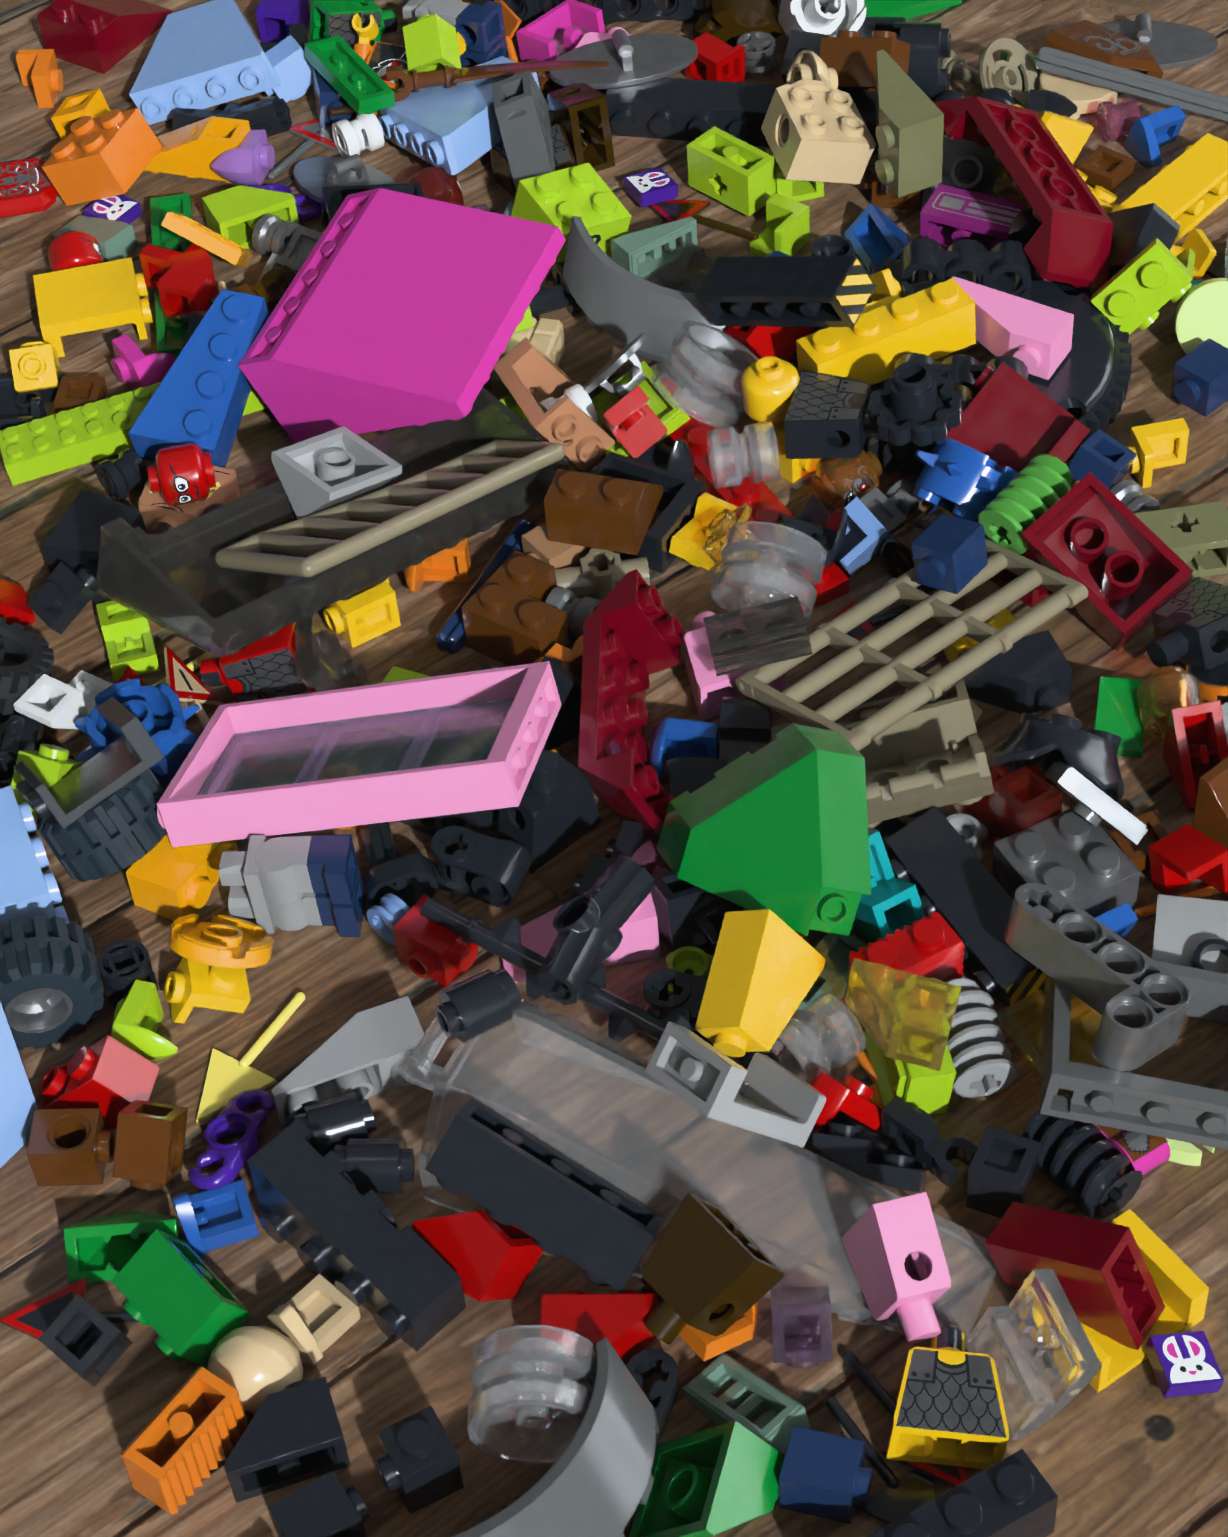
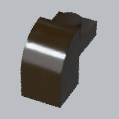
M712 0L713 12L702 15L695 23V26H693V40L706 32L723 42L728 41L732 37L738 40L741 35L751 31L767 32L775 39L782 34V27L778 22L780 11L769 0Z

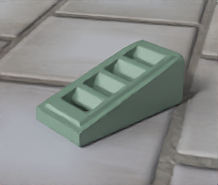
M691 216L611 240L612 260L629 272L647 280L698 254L697 221ZM680 237V246L676 247V239Z
M725 1352L719 1355L682 1388L685 1397L716 1425L719 1426L736 1420L783 1455H786L793 1425L811 1429L803 1405ZM731 1379L735 1382L719 1398L713 1396ZM748 1394L750 1395V1397L747 1398L739 1407L733 1410V1408L740 1401H742ZM765 1410L768 1411L757 1422L752 1423Z

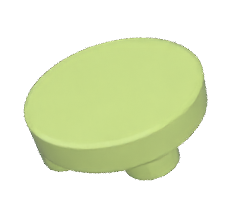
M1214 278L1192 285L1189 292L1180 301L1175 314V332L1180 346L1186 354L1209 338L1228 348V278Z

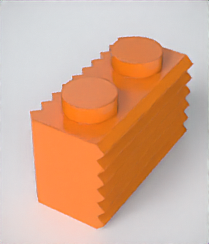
M198 1367L120 1453L119 1456L123 1459L124 1468L127 1470L126 1474L131 1481L130 1485L170 1515L179 1514V1506L187 1505V1497L195 1495V1488L203 1487V1479L211 1478L210 1470L219 1469L218 1461L226 1460V1452H231L234 1449V1443H238L241 1435H243L248 1427V1421L238 1390L204 1367Z

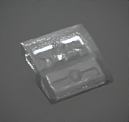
M1053 1268L1033 1269L1008 1306L988 1307L966 1340L969 1352L988 1354L995 1361L1011 1440L1023 1439L1056 1415L1083 1390L1102 1367Z

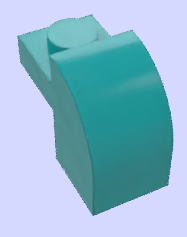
M870 827L868 828L871 895L862 894L852 928L866 944L869 942L875 943L878 938L885 939L887 933L895 934L896 929L903 930L905 925L912 926L914 920L920 921L922 916H926L916 885L895 877L879 830Z

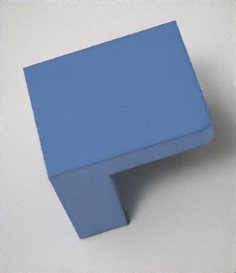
M858 497L844 507L848 515L844 544L835 559L851 577L880 552L882 541L890 536L888 530Z

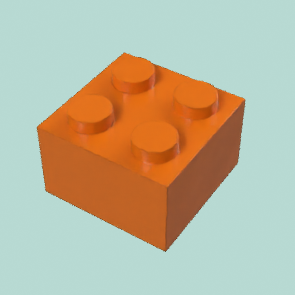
M138 108L122 112L120 109H113L101 117L92 119L91 116H85L74 122L70 127L72 132L65 140L60 141L51 149L52 155L42 166V169L66 206L125 194L161 150L162 146Z

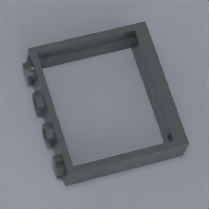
M1154 960L1188 986L1191 997L1186 1016L1228 1023V974ZM1046 975L1040 1114L1228 1150V1091L1069 1061L1072 993ZM1059 1088L1072 1091L1070 1098L1057 1095Z

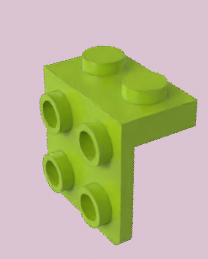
M1156 238L1093 293L1091 302L1114 325H1121L1119 328L1121 332H1128L1130 335L1137 328L1143 331L1157 319L1160 314L1158 310L1169 300L1176 303L1191 289L1193 285L1191 281L1194 272L1195 252L1188 247L1175 257Z

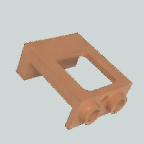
M526 337L495 364V371L534 429L549 442L562 444L565 448V456L582 471L586 470L616 443L613 437L567 395L563 396L565 389L575 385L574 381ZM563 396L546 413L538 405L539 402L549 397L557 399Z

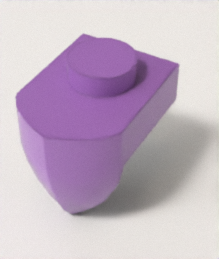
M250 130L238 148L229 149L219 155L212 163L211 168L221 177L233 183L261 185L275 163L274 148L271 144H268L266 130Z

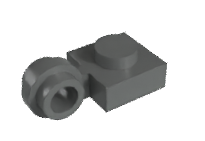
M905 478L896 482L886 495L875 487L859 499L888 530L890 535L904 527L908 519L907 516L913 513L923 501V499L912 494L916 487L914 485L915 482H908Z

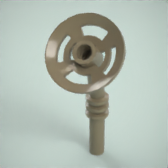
M1000 38L988 44L981 56L980 71L967 66L966 61L952 49L951 57L943 58V69H948L951 80L959 79L983 91L996 87L1004 89L1021 107L1029 106L1030 89L1039 90V80L1035 64L1027 50L1015 40ZM995 51H1004L1009 56L1006 61L999 60L994 62L993 53ZM1018 66H1020L1024 77V91H1022V78Z

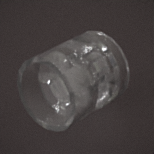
M771 421L746 425L742 433L739 434L733 427L707 431L708 459L715 489L740 486L744 477H748L753 484L780 479L778 445Z
M822 994L802 1008L797 1014V1019L791 1018L770 1051L765 1052V1054L767 1055L771 1052L779 1056V1064L806 1083H809L818 1067L831 1074V1067L841 1068L862 1053L866 1048V1039L862 1027L850 1009L837 997L831 994Z

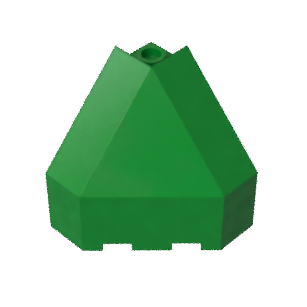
M792 723L775 734L776 740L754 754L748 751L715 772L716 778L691 794L687 790L669 802L656 850L677 878L745 909H770L794 931L808 936L809 930L850 935L862 894L871 895L865 758L840 732Z

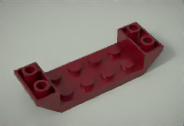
M978 96L934 102L944 114V135L953 140L965 139L973 141L982 147L990 145L995 151V159L1008 170L1014 179L1013 185L1016 190L1026 197L1034 209L1032 213L1042 225L1023 248L1033 264L1032 269L1034 273L1046 282L1057 281L1071 284L1077 288L1087 287L1098 290L1108 281L1113 222L1037 112Z
M635 569L628 572L584 621L578 767L622 822L627 820L643 823L644 836L658 843L669 802L675 799L673 795L669 796L659 784L653 767L644 764L648 760V749L645 743V725L649 723L645 697L646 690L650 687L648 675L680 664V643L684 642V631L679 619L674 615L670 616L662 605V600L656 587L648 585L639 571Z

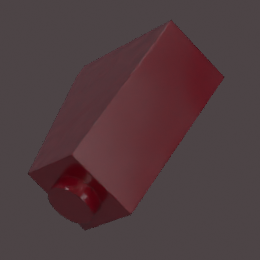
M1012 1202L985 1241L989 1254L1004 1283L1023 1292L1024 1280L1033 1274L1078 1322L1128 1348L1135 1350L1140 1348L1165 1308L1164 1302L1129 1227Z

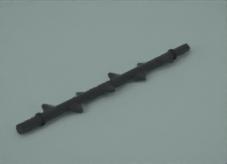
M429 897L424 902L420 912L421 916L459 935L464 943H474L526 971L527 996L534 1000L542 996L535 985L538 982L536 975L545 957L521 945L519 919L510 916L495 928L490 929L482 924L481 919L477 917L472 919L432 897ZM597 963L579 1000L608 1015V1039L616 1044L637 1031L659 1042L668 1021L682 1025L692 1031L691 1010L684 1006L679 1007L661 1019L606 990V966L602 963ZM771 1052L767 1054L768 1057L779 1064V1056ZM728 1056L730 1059H732L733 1061H735L747 1070L749 1066L748 1064L736 1059L735 1057ZM841 1110L830 1121L862 1126L861 1137L875 1138L873 1156L880 1160L881 1152H889L892 1147V1140L846 1117V1113ZM827 1123L822 1129L828 1132L829 1123Z

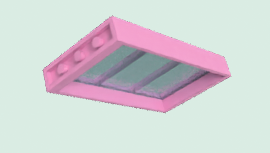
M546 661L219 705L158 801L157 817L159 824L163 829H166L172 847L248 839L250 835L273 836L518 807L562 705L550 662Z

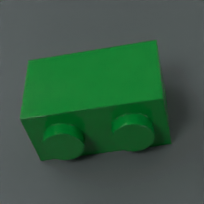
M158 1229L151 1234L112 1280L113 1284L126 1297L122 1303L124 1309L143 1325L148 1326L150 1324L159 1334L154 1340L156 1345L167 1356L179 1363L186 1358L207 1366L211 1352L215 1349L219 1340L232 1330L240 1328L252 1314L185 1241Z

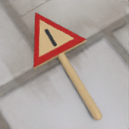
M166 646L164 648L167 685L178 694L180 701L190 702V705H199L200 709L195 714L203 728H205L210 719L200 703L221 705L222 701L209 688H206L203 682ZM226 750L225 761H230L232 757L228 750Z

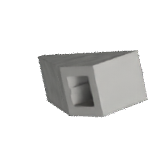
M405 996L355 1014L272 1089L281 1127L290 1125L293 1122L292 1116L305 1113L304 1107L351 1092L355 1093L359 1102L400 1086L413 1085L423 1078L434 1075L429 1043L409 997Z

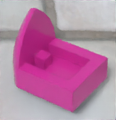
M127 333L111 340L115 358L111 359L114 373L121 383L127 382L133 390L162 382L178 357L169 353L145 355Z

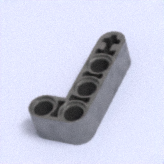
M1027 883L1021 885L1016 890L1004 939L1015 952L1102 1015L1093 1046L1095 1058L1101 1064L1113 1070L1131 1071L1162 1053L1177 1041L1191 997L1188 986L1182 980L1055 889L1040 883Z

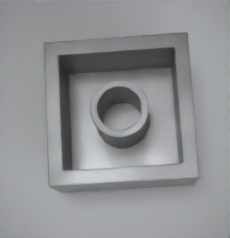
M1072 809L994 843L992 875L1012 900H1014L1015 892L1021 885L1040 883L1055 889L1094 918L1126 902L1129 903L1133 911L1136 909L1140 871L1100 825L1095 828L1089 821L1080 817Z

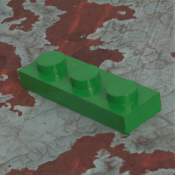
M340 35L305 43V58L358 115L373 114L378 112V110L394 106L395 92Z

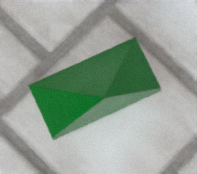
M1101 675L1094 730L1106 731L1121 737L1118 756L1142 758L1150 680Z
M130 1210L65 1226L64 1240L69 1284H73L85 1277L87 1278V1283L112 1281L156 1229L179 1239L177 1217Z

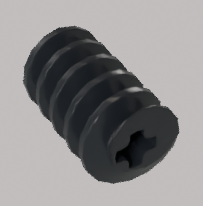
M1038 1109L1027 1123L1022 1137L1041 1142V1154L1037 1167L1044 1173L1049 1174L1052 1183L1064 1189L1066 1197L1071 1202L1078 1204L1081 1213L1090 1219H1102L1124 1208L1139 1189L1143 1178L1142 1172L1132 1171L1127 1174L1131 1165L1130 1159L1124 1154L1114 1156L1116 1151L1115 1144L1109 1139L1099 1141L1101 1130L1096 1125L1090 1124L1085 1126V1122L1040 1114V1109Z

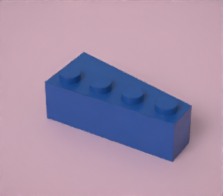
M225 289L220 291L128 433L135 452L141 459L154 462L156 453L161 448L196 443L202 448L203 452L210 451L213 466L226 467L252 387L238 365L269 318L264 297Z

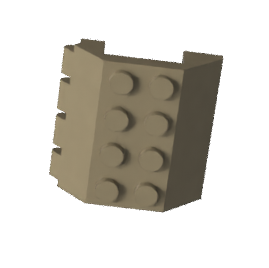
M964 679L959 680L944 690L942 695L936 700L928 701L873 738L868 746L859 751L865 758L868 828L877 827L884 820L901 816L910 818L920 817L935 806L942 807L954 803L957 805H970L981 800L983 796L994 794L982 740L978 737ZM901 695L861 704L834 723L850 730ZM789 722L771 727L772 740L777 739L775 734L792 723H797Z

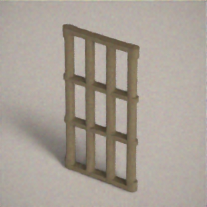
M985 538L988 564L958 594L938 589L931 595H928L916 589L921 584L916 583L915 569L913 567L898 578H891L884 583V587L828 623L815 627L814 632L760 667L752 668L735 679V684L742 694L757 700L799 725L840 732L859 752L868 746L873 738L928 701H934L939 698L944 690L999 653L1003 654L1012 649L1014 643L1066 608H1072L1088 597V590L1084 584ZM1004 569L1019 575L965 612L950 606ZM1038 586L1054 592L1000 630L984 623ZM897 600L911 607L860 641L846 634ZM929 618L945 624L894 659L879 652ZM964 635L980 642L929 677L913 670ZM826 646L840 652L839 655L782 692L768 685ZM859 664L874 670L873 673L815 711L801 704V702ZM894 682L909 689L850 730L834 723Z

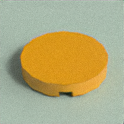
M188 914L178 917L170 925L168 937L170 949L194 962L214 967L243 969L265 965L271 959L274 944L273 938L271 936L266 937L267 931L260 925L250 921L218 914V916L212 915L211 923L199 922L200 915Z

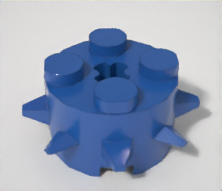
M945 438L942 441L935 442L931 452L915 451L914 456L924 466L914 484L916 487L912 494L927 501L932 506L943 507L963 519L978 523L977 514L985 510L986 505L996 499L997 494L1006 488L1008 483L1018 476L1019 472L1008 466H1005V468L997 465V462L988 458L989 456L951 438Z
M130 679L115 683L98 693L94 698L96 706L89 715L76 719L75 727L89 736L91 745L78 754L75 759L79 762L90 760L117 740L96 710L98 706L113 697L139 719L163 754L164 758L150 767L159 783L163 784L175 776L199 738L187 730L185 721L196 713L200 707L198 704L181 707L178 694L164 683H158L155 686H141L139 679Z

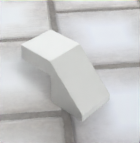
M83 670L68 684L43 674L13 706L16 712L51 728L78 729L74 724L76 719L89 715L96 706L94 698L97 694L113 684Z

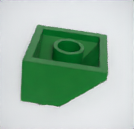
M736 1420L657 1444L651 1470L654 1478L653 1486L646 1504L638 1505L629 1537H711L773 1511L774 1504L779 1496V1477L785 1455Z

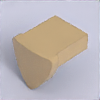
M318 1274L286 1304L275 1308L267 1316V1325L269 1328L276 1329L289 1337L299 1349L301 1360L314 1366L323 1358L322 1353L352 1327L361 1316L358 1306L322 1275Z

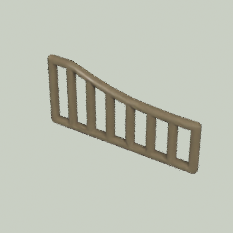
M494 440L391 486L252 535L219 550L216 553L215 561L222 568L310 578L560 461L565 456V448L562 444L553 442ZM306 536H318V537L338 538V539H345V540H334V539L314 538V537H306ZM265 551V552H274V553H284V554L302 555V556H309V557L303 558V557H294V556H284V555L266 554V553H261V552Z

